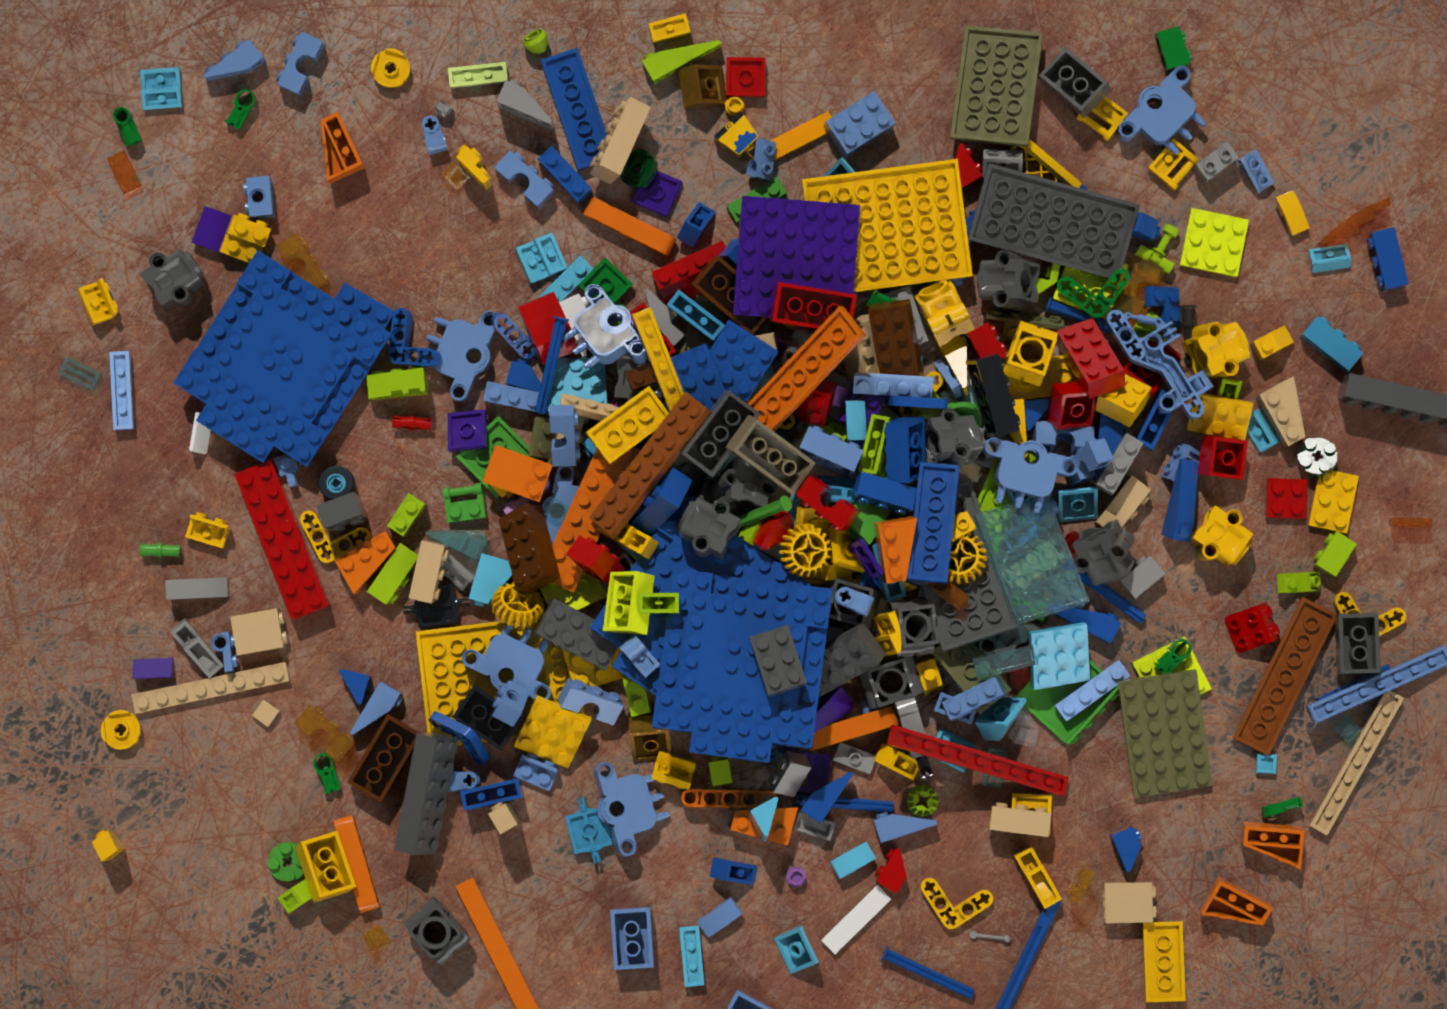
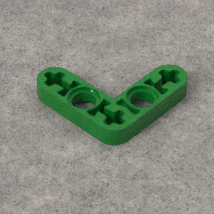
M1124 268L1117 269L1097 295L1070 276L1061 277L1057 282V288L1060 293L1088 314L1099 318L1106 313L1128 284L1130 273ZM1123 272L1126 274L1125 279L1127 280L1120 281V283L1117 286L1121 287V289L1118 290V288L1115 285L1111 284L1110 281L1112 280L1113 283H1115L1118 279V276L1116 274H1122ZM1069 280V286L1073 289L1075 285L1079 287L1073 296L1069 295L1072 292L1069 288L1062 289V281L1066 282ZM1106 288L1114 289L1115 296L1113 298L1104 296ZM1083 291L1087 294L1085 302L1077 300L1076 295L1078 292ZM1091 297L1095 299L1092 301L1094 305H1102V312L1094 313L1093 306L1089 305L1088 308L1085 306L1089 303Z

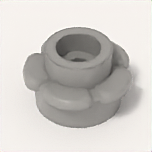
M439 100L438 104L434 105L437 109V114L443 117L452 114L453 107Z

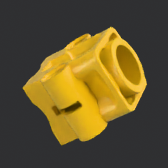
M950 280L934 282L924 287L915 295L921 314L939 347L948 343L957 335L966 334L974 330L969 314Z
M1020 320L1005 361L1004 375L1016 379L1021 378L1024 382L1040 387L1056 345L1058 333L1042 327L1037 328L1036 325ZM1026 345L1035 348L1039 355L1038 362H1026L1021 357L1020 348Z
M1212 322L1195 326L1192 330V338L1181 342L1185 352L1191 358L1194 375L1203 370L1207 376L1213 379L1234 376L1239 371L1238 363L1251 357L1247 337L1237 322L1226 324Z
M1216 505L1208 510L1204 516L1203 524L1199 529L1193 531L1190 542L1198 547L1197 555L1200 560L1209 561L1217 559L1228 567L1232 564L1236 565L1244 556L1253 542L1251 537L1254 533L1241 525L1243 517L1238 510L1232 509L1224 512ZM1228 515L1234 518L1233 524L1228 522ZM1206 547H1209L1211 549V556L1206 555Z

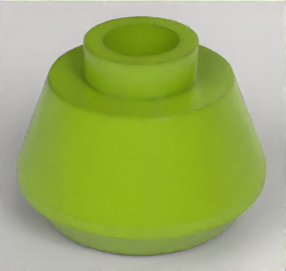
M536 29L528 33L523 39V46L531 53L541 54L545 52L548 46L546 31Z

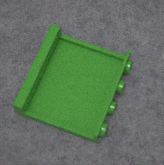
M1089 659L1091 680L1101 673L1102 670ZM1030 679L1014 697L1025 698L1026 703L1024 707L1060 740L1069 745V743L1074 744L1081 737L1079 732L1083 728L1087 730L1094 722L1092 718L1096 714L1100 715L1107 708L1105 705L1109 699L1113 701L1119 695L1117 685L1068 721L1063 719L1054 705L1088 681L1034 690Z

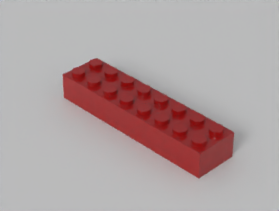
M270 459L235 473V478L291 619L295 621L330 607L331 604L274 461Z

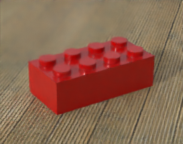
M776 282L770 321L818 329L839 306H843L853 318L857 295Z
M1093 318L1056 331L1058 333V348L1089 399L1126 386L1125 370Z

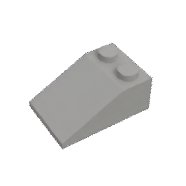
M511 79V82L505 80L496 101L499 109L553 131L554 125L552 120L525 88L522 87V84Z

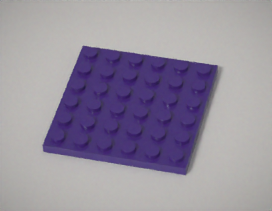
M742 196L733 315L771 317L776 282L853 294L860 205Z

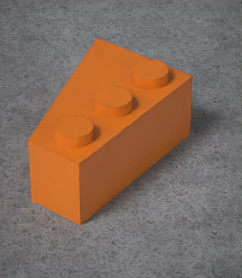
M336 112L321 119L328 183L332 184L364 169L365 166L340 113Z
M384 531L334 561L352 593L357 595L372 576L387 562L397 547L389 533Z
M798 807L775 809L767 840L788 846ZM752 809L736 810L730 830L760 838L749 818V813Z
M1242 821L1240 841L1244 846L1301 870L1305 834L1302 826Z

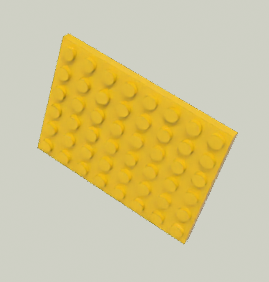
M958 159L801 180L804 201L860 205L853 292L973 276Z
M497 621L416 631L427 733L449 735L435 728L428 719L434 711L453 719L452 716L473 685H477L494 698H497L498 689L493 686L490 677L464 665L462 655L470 649L485 655L491 640L502 633L506 623ZM539 622L530 628L532 632L527 642V645L538 649L543 640L534 635ZM513 626L509 636L520 641L523 632L528 627L526 626L524 629L517 627L515 629ZM548 642V646L543 654L545 664L537 680L550 687L552 695L549 700L560 704L558 696L569 675L561 649ZM469 653L466 661L469 664L476 662V655ZM505 668L500 672L502 682L507 683L509 680H513L514 673L510 668ZM545 687L537 690V695L543 698L548 694ZM529 696L521 714L525 719L535 700ZM584 706L580 709V713L584 714ZM525 719L520 724V726L518 727V729L516 730L511 739L517 738ZM478 736V737L480 738V740H481L482 743H483V742H487V741H485L484 739H482L480 736ZM458 739L457 745H463L462 741Z

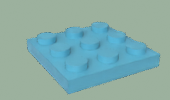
M592 357L559 358L548 403V415H550V406L560 404L562 393L607 404L605 364L598 362L594 366L585 369L583 364Z
M1085 622L1029 631L1031 684L1034 690L1090 680L1088 630Z

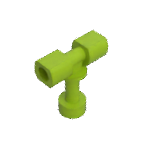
M1165 224L1162 232L1165 234L1157 248L1152 247L1150 250L1141 244L1134 256L1144 262H1152L1157 265L1156 268L1168 275L1175 263L1166 259V254L1163 251L1171 237H1177L1179 230L1170 224Z

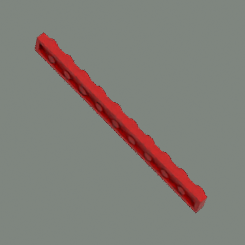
M891 725L887 745L1058 796L1065 795L1069 777Z

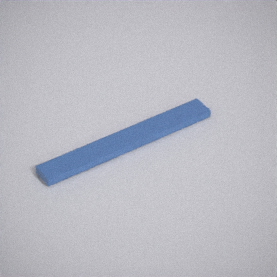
M1445 645L1440 646L1305 706L1312 723L1317 724L1447 666Z

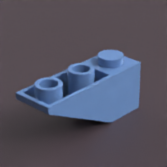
M249 39L247 41L243 40L236 45V49L232 53L228 52L223 55L217 65L213 64L208 67L203 76L207 81L251 73L266 60Z

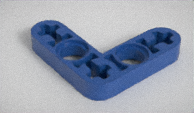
M404 308L396 309L392 316L390 332L392 336L389 340L388 348L389 361L397 365L437 367L442 360L439 351L429 348L409 347L413 319L412 313ZM405 315V319L401 320L400 316ZM402 331L404 337L398 342L397 334ZM417 352L418 359L412 362L411 355ZM400 353L405 355V358H395V355ZM425 356H434V360H427Z
M498 312L494 314L491 320L493 327L522 358H532L535 355V351L529 336H526L505 313ZM499 318L504 319V323L508 326L507 329L499 324ZM518 331V338L511 341L509 339L510 332ZM524 346L529 347V353L523 352Z
M885 396L882 405L946 409L948 399Z
M434 711L429 717L428 721L435 728L461 740L468 754L477 764L484 766L489 760L490 756L474 730L437 711Z

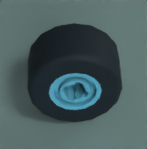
M332 466L322 472L319 478V488L327 499L333 500L354 492L355 479L346 468Z

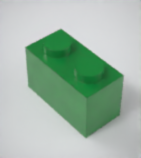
M1177 26L1156 33L1155 40L1165 72H1172L1178 66L1188 67L1190 60H1192L1190 50L1186 49L1184 43L1186 42V35L1184 31H1181L1180 27Z

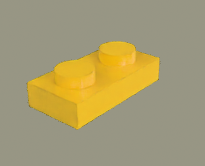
M686 13L648 23L653 43L691 34Z

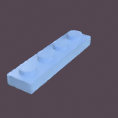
M130 351L109 352L113 430L134 429Z
M854 372L853 393L932 398L934 379L928 376Z
M1118 660L1054 706L1063 719L1068 721L1118 685L1117 681L1126 680L1130 677V674L1120 660Z

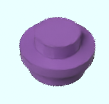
M799 867L791 868L786 875L787 882L794 887L803 885L806 880L805 871Z

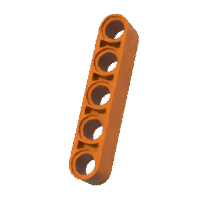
M591 197L583 212V215L666 257L669 256L677 240L673 236L595 197Z
M894 706L885 707L825 726L814 733L812 749L808 750L813 751L891 727V725H898L899 722Z
M687 789L682 793L681 801L687 807L756 808L764 803L763 798L766 794H772L774 797H777V795L770 790ZM688 792H692L696 796L695 802L691 804L687 803L684 799L685 794ZM713 793L716 798L715 802L707 804L704 801L705 794ZM748 793L753 794L755 797V802L751 805H747L743 800L744 796ZM725 794H734L735 802L733 804L725 803Z
M354 815L334 820L335 829L338 831L356 884L353 891L360 913L380 908V902Z

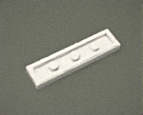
M876 885L821 941L836 954L891 898Z

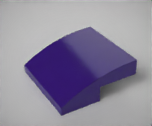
M204 206L191 243L220 253L219 250L232 215Z
M863 538L849 544L850 549L869 578L872 577L873 579L884 573Z

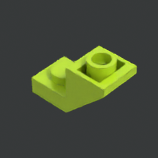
M1051 263V266H1047L1045 277H1049L1048 280L1037 279L1038 295L1057 283L1060 265Z
M1320 573L1277 574L1278 593L1321 591Z
M306 879L277 897L288 914L312 899Z

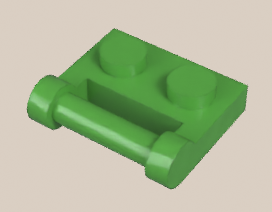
M482 483L450 489V487L443 488L447 523L487 518ZM477 494V499L452 502L453 496Z

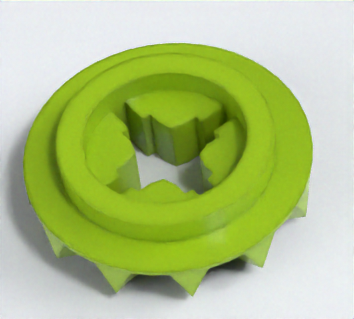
M919 785L909 792L907 805L913 814L925 817L931 815L937 809L938 796L931 787ZM918 793L922 797L930 796L926 801L928 808L922 804L915 806L919 801Z

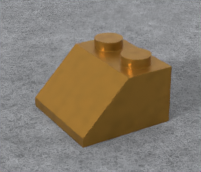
M694 64L678 70L684 108L699 109L725 105L727 97L722 66Z
M653 715L628 717L633 762L655 760L659 751L672 754L670 731L652 728Z

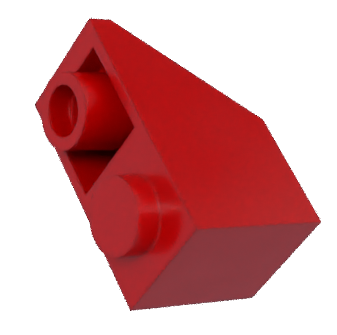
M963 143L959 144L955 159H958L962 190L982 179L981 173L983 170L978 162L975 163L971 157L973 153L969 146H964Z
M782 511L764 518L753 540V545L762 550H769L773 548V545L785 542L782 536L788 535L787 530H794L791 513Z
M895 847L894 850H889L885 857L887 859L884 867L880 865L875 876L878 883L897 894L907 875L901 851Z

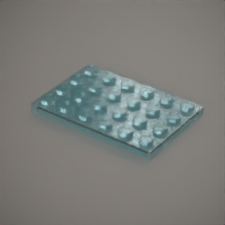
M1048 495L1044 497L1039 514L1034 513L1036 498L1030 497L1023 500L1020 509L1015 508L1016 502L977 513L973 516L1016 625L1084 605L1090 601Z

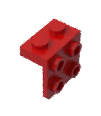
M1267 601L1225 617L1227 628L1238 653H1243L1280 639L1279 627L1273 620V611L1267 604Z

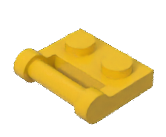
M1105 96L1091 112L1111 126L1109 130H1106L1088 115L1085 119L1078 115L1076 119L1079 122L1083 121L1103 136L1102 139L1107 142L1128 115V112Z
M1173 138L1171 142L1179 149L1178 154L1175 155L1165 148L1148 169L1171 190L1175 191L1178 188V183L1200 161ZM1185 157L1188 160L1172 179L1167 175Z

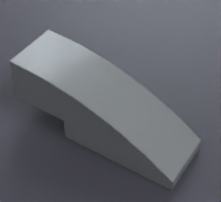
M647 289L645 294L648 307H651L659 330L664 336H667L675 348L685 337L672 323L676 319V315Z
M227 577L165 580L166 600L229 597Z
M186 618L170 630L173 637L208 678L224 666L215 652Z

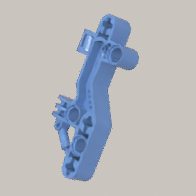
M1119 310L1110 311L1105 319L1106 326L1128 361L1159 373L1170 390L1159 399L1158 409L1163 413H1170L1181 407L1189 419H1199L1204 413V405L1199 396L1214 386L1203 370L1187 379L1177 361L1164 353V347L1181 337L1180 333L1177 334L1175 332L1177 331L1176 327H1172L1173 321L1165 324L1161 318L1141 314L1136 316L1130 312L1123 314ZM1112 316H1113L1114 318H1117V317L1119 318L1118 325H1119L1120 327H1121L1122 325L1125 326V327H1122L1121 329H1119L1118 332L1116 331V330L1118 329L1117 323H1116V322H1113V323L1111 322ZM1132 318L1136 319L1137 322L1154 325L1156 330L1143 338H1139L1129 324L1128 319ZM1127 332L1131 338L1129 341H1123L1120 334ZM1162 338H1166L1167 341L1163 343ZM1155 339L1158 346L1155 348L1150 347L1148 340ZM1132 342H1135L1132 347L1127 348ZM1133 349L1135 351H1140V354L1138 355L1139 357H1137L1136 355H1131ZM1191 398L1194 399V400L1191 402V404H1190V403H1188V405L1185 404V403H1187ZM1162 400H1171L1172 407L1165 408L1162 404ZM1192 406H1193L1194 408H1196V407L1199 408V410L1197 411V414H1196L1195 412H1193V413L1190 412V410L1192 409Z

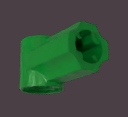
M125 107L115 109L113 119L119 128L126 147L141 142L142 138L133 120L132 113ZM126 112L128 115L127 119L120 122L118 119L119 114Z

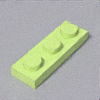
M506 62L448 68L450 89L504 83L505 80L508 81Z

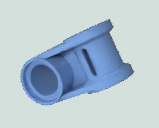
M432 115L425 117L422 121V128L429 155L448 150L438 119ZM429 121H432L433 124H436L434 125L433 130H430L429 127H426L429 125Z
M842 587L835 593L837 604L865 617L868 616L875 599L848 587ZM846 591L849 600L846 599L843 602L841 601L842 597L839 596V594H843Z
M472 771L452 772L448 792L476 788L480 784V776ZM469 775H471V778H475V782H472L471 786L470 783H466Z

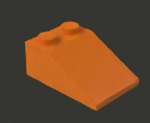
M495 445L482 482L540 502L553 465Z

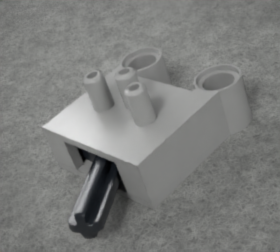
M914 697L893 703L900 727L925 734ZM908 751L912 759L916 758L922 779L930 780L933 777V772L928 757Z

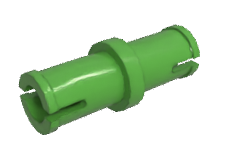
M140 543L139 553L140 556H157V558H162V556L180 557V545Z

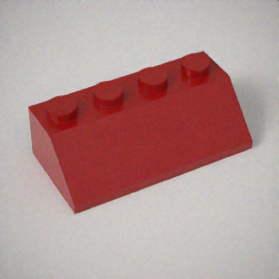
M723 240L651 272L666 306L678 290L691 299H695L697 295H702L690 283L715 254L720 255L726 248Z

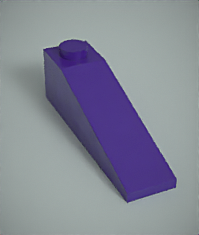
M840 686L818 698L814 733L847 714L855 704L853 699Z

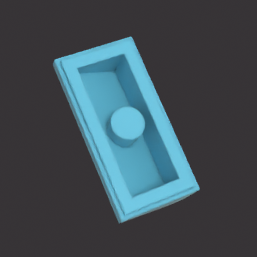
M1347 244L1308 249L1312 273L1351 267V256Z
M845 401L847 441H863L867 435L865 401Z
M1260 408L1252 412L1247 433L1259 452L1262 453L1280 442V439Z

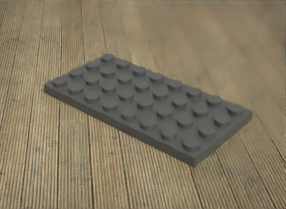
M988 163L968 240L1110 278L1114 271L1123 268L1140 205ZM1117 273V274H1116V275L1118 276L1117 281H1119L1121 274Z
M970 479L958 483L955 515L966 511L969 513L976 526V529L971 531V539L974 536H978V542L982 541L984 544L982 548L987 550V553L983 554L987 556V561H982L986 567H979L978 569H980L982 574L978 575L975 572L976 579L972 580L970 576L968 577V583H965L964 578L961 579L960 584H957L956 578L951 583L948 576V584L930 582L922 585L928 604L935 605L936 627L943 652L1019 628ZM964 543L965 551L976 555V550L971 545ZM957 544L951 547V552L957 548ZM961 551L960 556H959V557H956V558L958 559V561H959V564H960L961 558L964 557L963 554H962V551ZM975 561L967 563L964 566V571L969 569ZM950 562L949 569L956 571V563Z

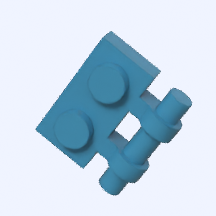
M817 475V478L830 487L826 494V503L828 505L829 503H837L839 499H845L852 505H855V500H852L850 497L853 493L855 478Z

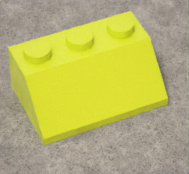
M639 571L610 572L603 631L630 635H647L650 613H639V593H653L654 575Z

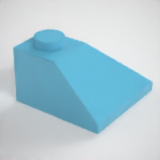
M1002 697L985 710L975 721L984 740L1000 741L1025 705L1026 699Z

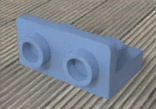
M1179 443L1174 449L1170 461L1164 466L1161 477L1174 483L1179 460L1185 459L1199 463L1200 452L1190 445Z
M528 752L526 755L522 754L513 776L550 791L559 769L555 768L556 764L545 760L544 763L538 761V756Z

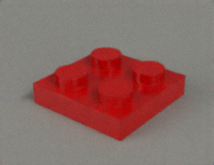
M727 57L726 97L765 98L766 58Z
M1267 478L1266 518L1306 519L1307 479Z

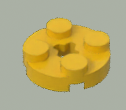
M385 49V51L375 55L371 63L374 79L385 88L401 87L409 78L411 71L409 60L403 52L397 49ZM394 64L396 70L388 73L386 66Z
M113 711L101 724L103 740L114 749H128L139 741L141 724L137 716L129 711ZM119 724L126 727V731L122 736H120L119 732H116Z

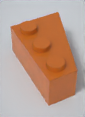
M910 516L874 522L879 564L884 571L881 575L882 582L889 584L906 581L917 518Z
M1218 876L1199 911L1204 916L1209 915L1222 919L1264 925L1273 908L1271 903Z

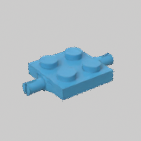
M585 797L577 798L580 810L565 816L574 854L591 852L593 864L597 863V861L598 863L602 862L598 850L605 846L613 845L609 827L599 819L597 808H587Z

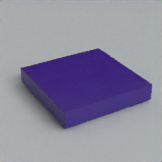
M657 171L655 178L647 188H637L631 203L668 218L682 181Z
M485 409L448 413L449 452L487 449V411Z

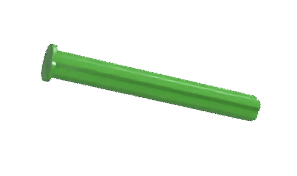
M784 495L775 502L737 516L741 519L740 528L779 512L790 511L792 508L791 500L788 496Z

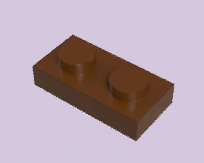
M651 363L626 371L632 391L658 382Z

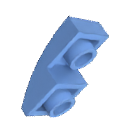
M730 897L717 905L714 910L699 918L697 923L709 938L738 918L743 912L733 898Z

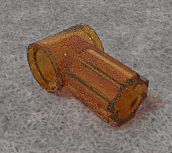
M949 581L942 591L936 590L935 586L937 583L931 582L933 592L958 610H961L970 598L969 595Z

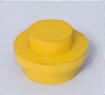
M730 97L725 102V110L729 115L736 116L740 111L743 112L744 102L739 97Z

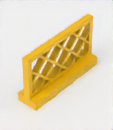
M1029 139L1028 147L1020 146L1025 150V159H1023V161H1026L1025 173L1040 174L1041 178H1043V173H1052L1055 176L1056 182L1058 178L1063 184L1077 188L1083 185L1032 140ZM1012 146L1009 150H1015L1018 146ZM1027 153L1030 154L1033 158H1028ZM1037 160L1040 163V171L1029 172L1028 161ZM1042 166H1044L1048 171H1042Z

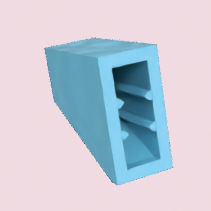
M481 553L469 599L473 600L472 604L483 607L484 603L489 605L492 602L496 590L500 586H504L505 583H508L513 577L509 561Z

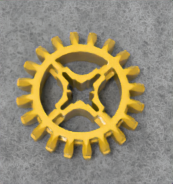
M807 524L795 525L794 530H787L788 535L782 536L785 542L779 544L783 547L779 554L784 555L780 559L781 562H786L784 568H790L789 573H796L797 577L803 575L804 578H809L810 575L816 576L817 572H822V566L828 565L825 559L831 558L830 555H827V551L832 550L830 547H827V544L831 541L824 540L827 534L821 533V529L815 528L812 524L808 526ZM809 536L815 541L816 547L813 546ZM797 539H798V544H797V546L794 548V544H795V542H796ZM811 549V551L805 553L799 552V550ZM794 554L798 556L801 565L795 560ZM817 554L815 560L812 562L813 556Z
M971 532L966 537L962 536L952 542V546L957 544V548L951 552L950 562L956 563V571L949 569V582L951 583L955 578L957 584H960L963 578L965 583H968V577L970 576L972 580H975V572L978 575L982 574L978 568L986 567L982 561H987V556L983 555L987 553V550L982 548L984 545L982 541L978 542V536H974L971 539ZM964 543L971 545L976 550V555L966 552ZM961 551H962V554H963L964 557L961 558V561H960V564H959V561H958V559H957L956 557H959L960 554H961ZM975 561L969 569L964 571V566L967 563Z
M514 582L511 584L505 583L504 586H500L494 593L491 602L492 613L495 614V618L500 619L501 623H507L508 627L510 625L514 626L515 629L517 627L524 629L526 626L531 628L532 625H537L545 609L544 598L541 597L540 592L531 594L516 591Z

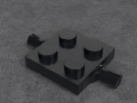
M454 584L438 586L440 588L438 600H435L432 604L415 600L414 605L403 606V610H406L403 611V614L415 613L418 617L419 628L459 623V607L470 606V602H467L470 601L469 597L458 599L455 595Z

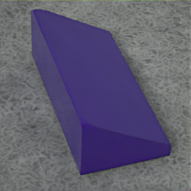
M173 658L133 660L132 679L174 677Z

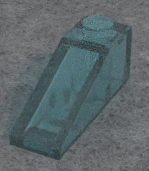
M477 529L475 532L426 531L425 535L477 561L480 560L481 553L484 552L490 541L486 538L487 534Z
M1033 645L978 656L973 659L977 679L1037 665Z

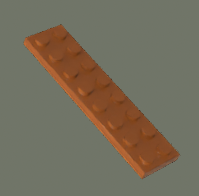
M685 392L589 518L610 536L616 538L712 411Z
M1301 597L1232 737L1233 739L1269 756L1335 622L1336 613Z

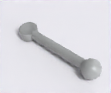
M971 931L969 934L972 939L980 937L1003 940L1005 943L1011 940L1009 935L996 936L980 934L976 931Z

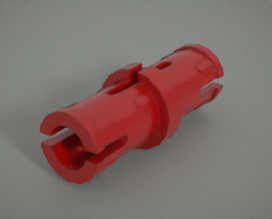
M413 415L410 417L393 416L392 428L410 429L409 431H431L432 418H417Z

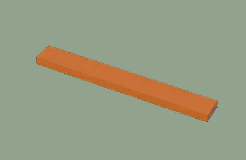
M474 877L455 886L516 1009H539Z

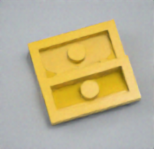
M895 611L872 617L880 633V636L875 639L885 651V656L900 653L902 646L901 630Z

